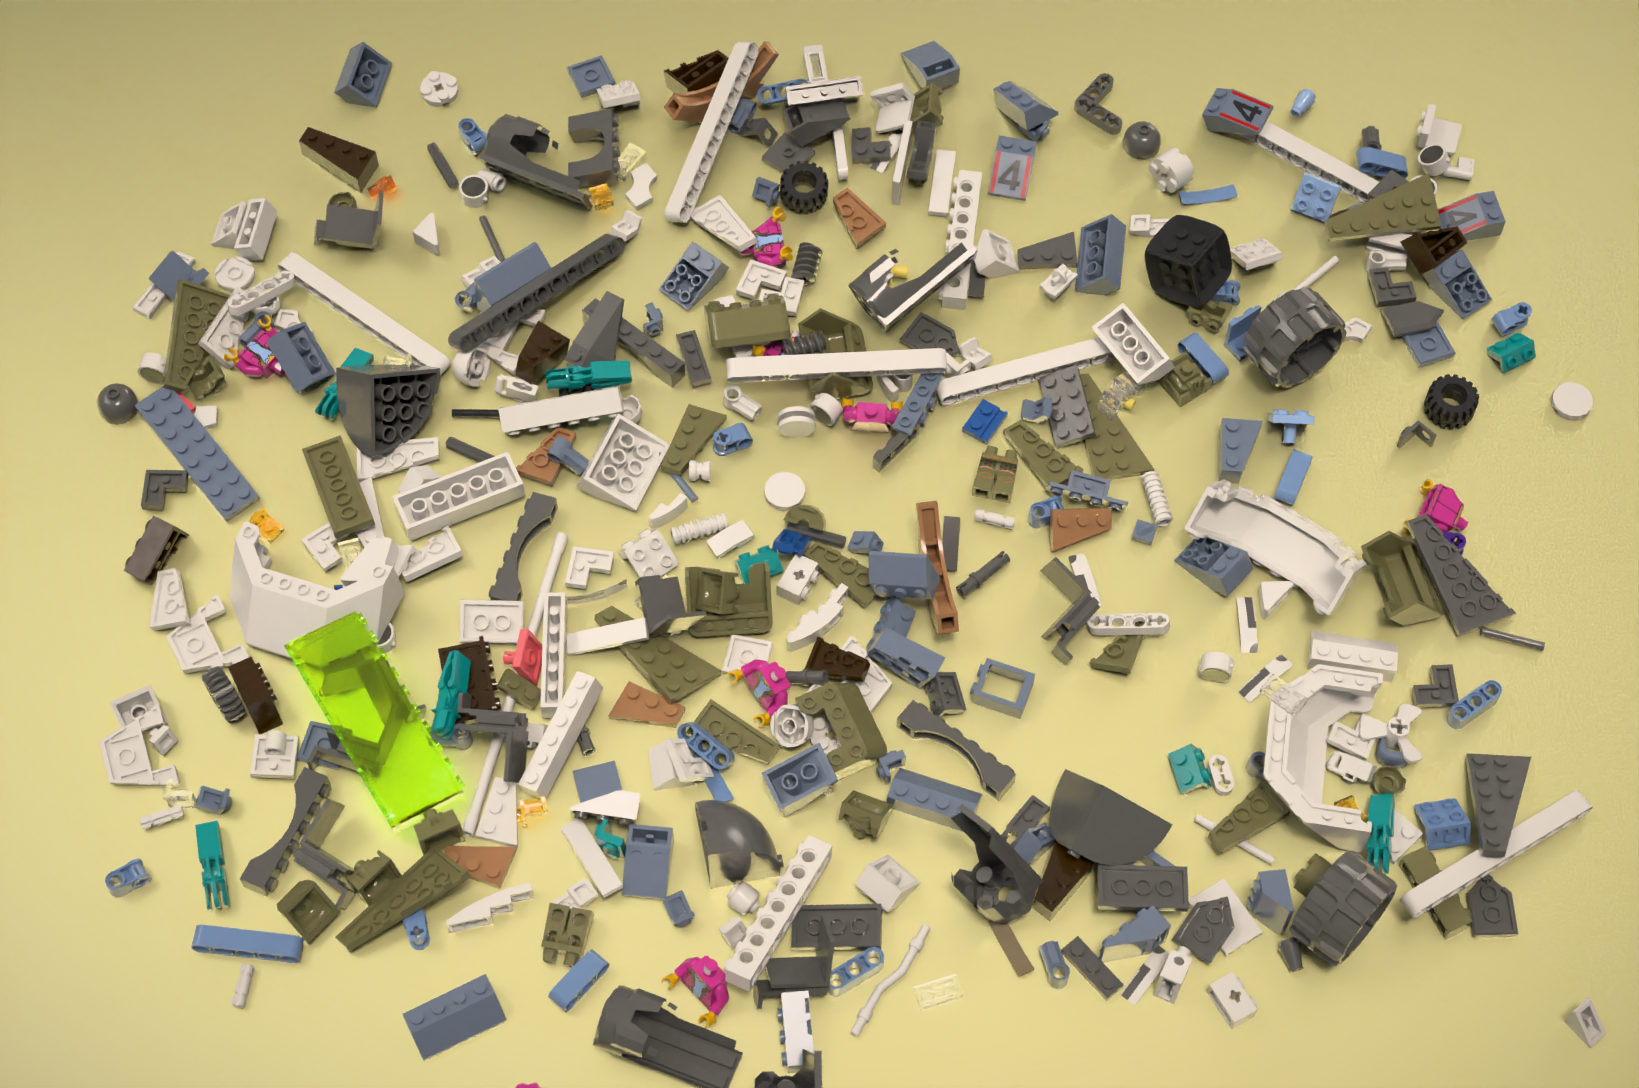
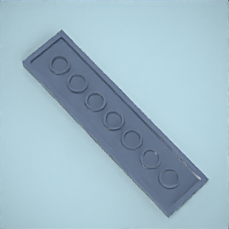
M162 386L134 405L226 522L260 499L257 492L174 390Z

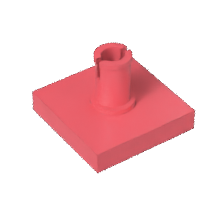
M520 629L516 651H505L504 655L507 656H503V662L505 665L512 664L514 670L521 677L537 686L542 666V644L529 629Z

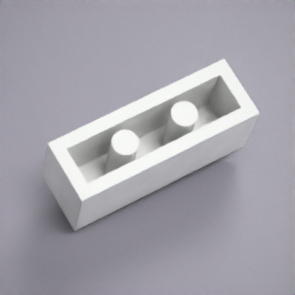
M266 198L249 199L234 249L248 261L263 260L278 211Z

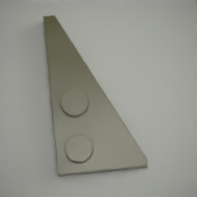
M1139 621L1136 622L1134 626L1140 627L1143 626L1145 623ZM1118 635L1111 644H1108L1103 649L1104 652L1097 659L1093 657L1090 660L1091 668L1130 674L1144 635Z

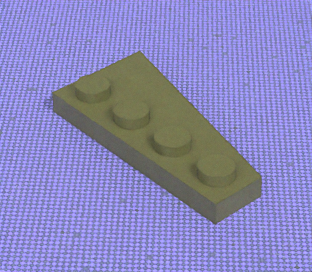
M688 404L661 464V471L681 476L689 466V461L695 459V455L704 448L707 440L713 437L721 424L723 425L727 415Z
M1021 420L1003 430L1005 437L1045 487L1049 481L1059 484L1067 483L1071 470L1083 473V468L1073 464L1065 454L1062 455L1056 451L1052 444L1042 440L1038 433Z
M818 541L803 554L804 557L817 562L818 571L838 587L841 583L848 587V595L863 607H866L878 596L869 584V568L859 564L858 560L842 556L841 552Z
M710 699L694 721L732 752L766 764L770 763L781 748L780 744L712 699ZM691 727L686 732V735L690 737L693 736V729Z
M1262 780L1209 833L1208 838L1223 853L1289 816L1290 810L1266 782Z

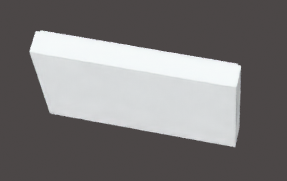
M460 600L459 642L480 641L479 636H483L484 642L489 641V643L518 642L520 629H524V601Z
M1222 879L1190 898L1189 907L1193 909L1197 902L1211 901L1228 896L1235 928L1220 949L1226 957L1262 935L1263 932L1225 879Z

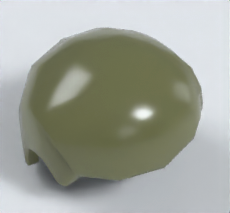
M349 192L337 193L328 201V205L357 208L356 200Z
M1385 765L1378 768L1374 773L1373 785L1379 794H1393L1396 797L1405 789L1406 778L1395 767Z

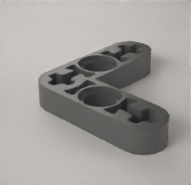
M1103 73L1076 99L1074 111L1105 132L1115 135L1120 133L1122 129L1121 118L1099 105L1100 101L1112 90L1114 82L1110 74ZM1096 92L1099 94V96L1092 97L1089 95V93ZM1100 113L1103 115V117L1096 118L1093 116V114Z

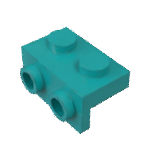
M1516 333L1488 347L1487 355L1499 361L1501 371L1505 373L1536 357L1534 340L1521 333Z
M766 545L758 548V553L750 555V552L738 555L739 559L735 560L734 563L738 567L743 584L749 583L748 571L755 563L769 562L770 576L783 572L776 549Z
M1189 744L1168 753L1181 793L1186 794L1202 786L1207 789L1212 787L1210 783L1212 777L1208 768H1205L1203 762L1205 756L1200 748Z
M603 819L602 824L597 825L594 833L598 846L602 852H605L612 859H625L626 844L624 839L612 835L609 821Z

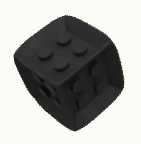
M1175 215L1168 220L1151 239L1145 250V265L1152 289L1167 299L1188 306L1202 307L1209 302L1227 281L1232 271V256L1225 231L1215 224L1186 215Z

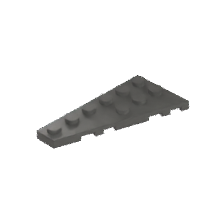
M1427 514L1406 522L1457 636L1516 614L1512 608H1509L1502 601L1503 598L1491 589L1487 580L1468 559L1462 557L1457 551L1458 548L1444 537L1443 532Z
M1467 753L1465 761L1482 856L1505 857L1531 757Z

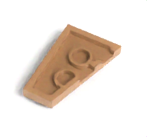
M848 187L833 197V203L857 248L886 228V222Z
M556 427L541 442V446L533 453L531 452L526 457L527 459L516 467L518 474L552 486L563 464L551 460L547 456V452L557 436L565 438L573 445L576 433Z
M1112 508L1050 509V551L1058 550L1112 529Z
M629 681L608 716L612 720H617L618 718L628 720V722L636 723V721L648 722L650 725L676 728L686 710L684 706L675 702L670 705L664 697Z
M446 846L444 853L468 871L471 875L469 879L501 889L517 848Z

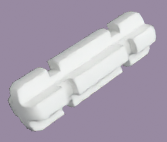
M977 509L974 516L976 521L982 522L985 520V523L1000 527L1005 525L1004 528L1012 529L1015 523L1014 517H1004L1003 514L991 511L986 513L983 509Z
M181 805L172 807L171 810L168 808L153 813L150 817L148 815L141 817L140 824L146 830L152 828V825L158 826L170 822L172 818H182L184 812Z
M250 964L241 965V975L238 976L234 991L235 995L231 1002L233 1007L243 1008L245 1006V997L248 995L251 983L250 977L253 976L254 967Z

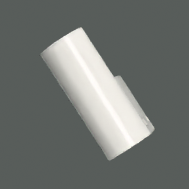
M1459 157L1457 167L1449 165V168L1442 173V176L1471 181L1475 160Z

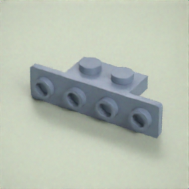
M943 372L920 375L892 425L893 430L910 436L917 423H920L919 429L921 425L926 424L929 417L928 412L930 409L933 410L937 403L935 393L943 378Z
M1075 470L1070 471L1067 486L1049 481L1045 488L1053 495L1061 496L1064 494L1070 496L1069 498L1072 500H1087L1094 506L1106 505L1112 508L1113 511H1121L1128 506L1127 501L1107 496L1111 480Z
M888 596L886 603L881 608V617L874 626L873 630L875 632L867 644V649H870L877 635L885 628L892 629L898 634L907 637L916 611L902 603L899 597Z

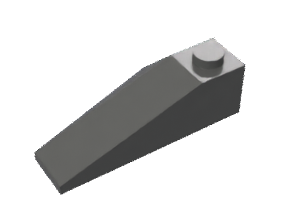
M606 291L573 341L565 361L575 366L587 368L590 367V362L616 360L615 349L616 343L619 340L617 335L619 324H621L625 299Z

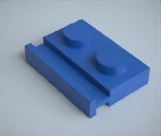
M982 399L962 427V432L988 445L1007 418L1008 412H1004L998 406Z
M783 529L774 540L772 549L778 550L781 554L797 552L798 556L801 557L811 545L812 537L805 538L803 534Z

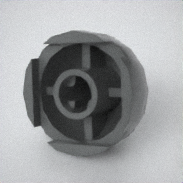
M1146 121L1132 124L1126 130L1123 138V149L1134 159H1137V157L1144 158L1143 160L1153 158L1159 152L1161 145L1160 132L1156 126Z
M110 384L104 387L98 395V412L109 424H124L133 415L135 417L138 412L134 406L139 403L138 398L133 390L124 384Z

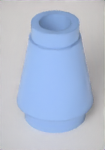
M1309 89L1300 91L1290 110L1291 114L1295 117H1300L1315 103V94Z

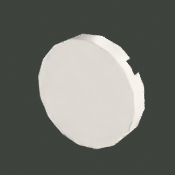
M238 256L234 257V259L227 258L218 264L215 276L219 287L224 291L232 293L237 287L245 290L252 285L255 279V271L250 261Z
M1567 382L1559 385L1551 398L1554 410L1556 409L1560 416L1569 420L1581 419L1590 412L1593 405V398L1589 390L1577 383Z
M777 473L766 482L764 487L765 499L775 509L782 511L791 510L803 502L805 496L804 483L800 477L793 473Z

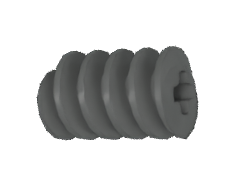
M803 242L799 245L791 278L804 280V286H807L816 280L817 269L819 268L823 251L811 243Z
M821 330L817 332V336L814 332H811L809 337L807 334H803L802 340L799 336L794 337V342L791 338H787L786 343L782 340L785 355L815 354L816 351L819 354H823V350H826V342Z

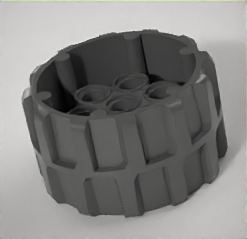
M1302 287L1297 290L1292 289L1276 300H1273L1256 316L1244 335L1245 345L1243 349L1249 359L1273 385L1289 388L1308 380V378L1325 367L1332 357L1337 354L1347 334L1345 321L1318 292L1313 291L1309 287Z
M1347 851L1329 867L1312 888L1292 919L1289 932L1330 965L1338 966L1355 951L1378 922L1393 899L1397 884L1357 853Z

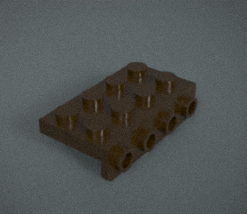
M479 636L480 641L438 649L442 671L449 652L453 650H458L471 661L467 694H471L470 709L501 710L499 697L495 698L494 691H498L496 688V678L491 679L490 674L494 672L493 662L488 660L487 654L491 653L489 641L484 642V637ZM458 712L461 718L456 719L455 725L459 723L465 725L477 723L476 716Z

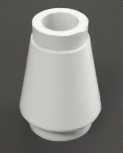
M481 169L478 172V175L487 181L488 187L492 191L500 192L504 189L506 179L502 174Z

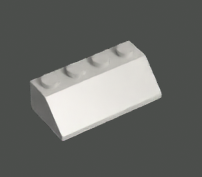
M1124 303L1092 327L1138 385L1159 380L1175 368L1167 354Z
M1311 631L1307 670H1311L1318 664L1380 673L1383 674V681L1392 683L1397 672L1398 651L1395 643Z

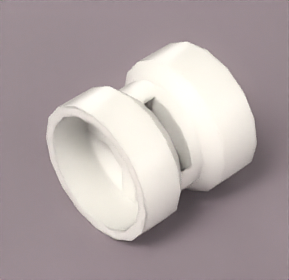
M690 460L689 481H696L700 478L703 481H710V461L698 463L696 460Z

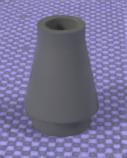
M1295 937L1280 941L1278 949L1286 961L1290 972L1302 970L1300 942H1297Z

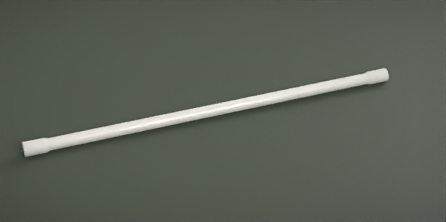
M559 532L556 534L552 553L527 628L535 637L544 612V593H550L561 556L566 547L568 535ZM506 694L501 711L512 712L516 700ZM493 734L475 794L463 824L462 831L464 836H474L482 804L505 734Z

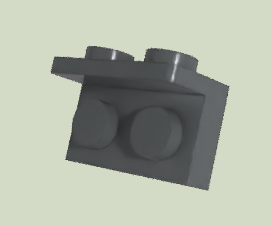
M937 672L935 677L925 684L930 708L935 716L963 714L967 710L956 672Z

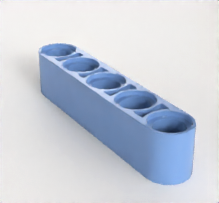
M200 924L196 926L191 949L201 953L298 963L304 939L290 934Z

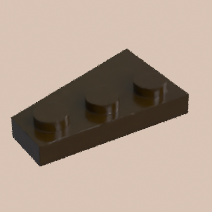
M817 637L804 669H810L811 671L827 670L829 678L864 682L870 668V663L867 659L855 653L846 652L837 645L829 644L823 638Z

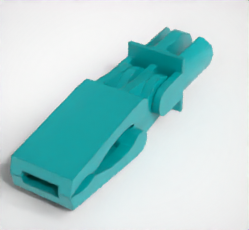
M354 348L340 367L371 365L374 361V356L371 353ZM337 381L331 383L327 390L324 389L325 395L315 409L316 414H322L323 417H329L331 420L334 419L339 411Z
M629 360L590 362V367L587 368L581 366L568 367V364H566V368L545 370L547 390L568 388L570 392V389L582 388L587 384H591L593 389H600L631 383Z
M453 650L448 654L437 686L439 689L437 705L435 709H431L435 713L431 729L447 740L453 734L456 719L461 718L457 712L459 693L467 694L471 661L458 650Z
M1393 794L1371 795L1368 821L1372 822V827L1366 846L1368 853L1367 861L1381 872L1384 870L1385 874H1389L1390 859H1392L1391 837L1394 836L1395 812Z
M216 820L197 824L195 828L199 862L204 869V872L201 874L207 910L213 909L210 892L213 894L216 909L221 908L220 891H222L224 905L227 907L229 906L228 885L225 869L221 867V865L225 864L219 823Z

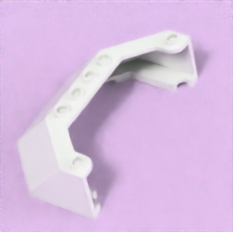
M1224 479L1208 485L1184 528L1189 532L1188 535L1197 540L1209 537L1247 551L1255 564L1259 566L1264 565L1275 576H1283L1288 581L1294 583V587L1299 588L1300 586L1314 600L1315 611L1322 615L1334 613L1367 563L1362 559L1358 561L1355 558L1357 554L1350 547L1346 546L1344 548L1341 545L1343 540L1268 495L1262 494L1261 497L1253 495V490L1243 486H1239L1238 489L1231 487L1232 483Z
M244 522L235 538L229 598L247 645L318 668L326 667L329 665V662L341 658L342 660L357 654L356 651L367 646L371 648L378 645L405 593L393 566L382 563L375 564L370 568L365 579L339 590L327 588L269 570L268 568L272 560L264 555L268 549L258 541L261 535L259 528L254 524Z
M1318 664L1311 671L1298 677L1288 684L1286 688L1271 696L1263 777L1306 826L1339 849L1362 852L1370 836L1372 822L1367 821L1365 823L1361 820V810L1322 804L1328 727L1350 712L1366 714L1372 710L1374 697L1378 688L1382 685L1383 674Z

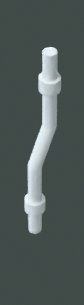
M922 925L916 938H912L909 950L899 968L875 987L865 1007L860 1009L857 1015L858 1019L850 1032L853 1036H859L865 1023H869L873 1016L872 1011L882 993L906 974L917 952H921L924 940L931 929L928 925Z

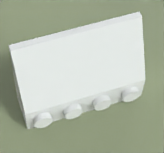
M618 413L607 427L576 486L593 497L636 511L670 444Z

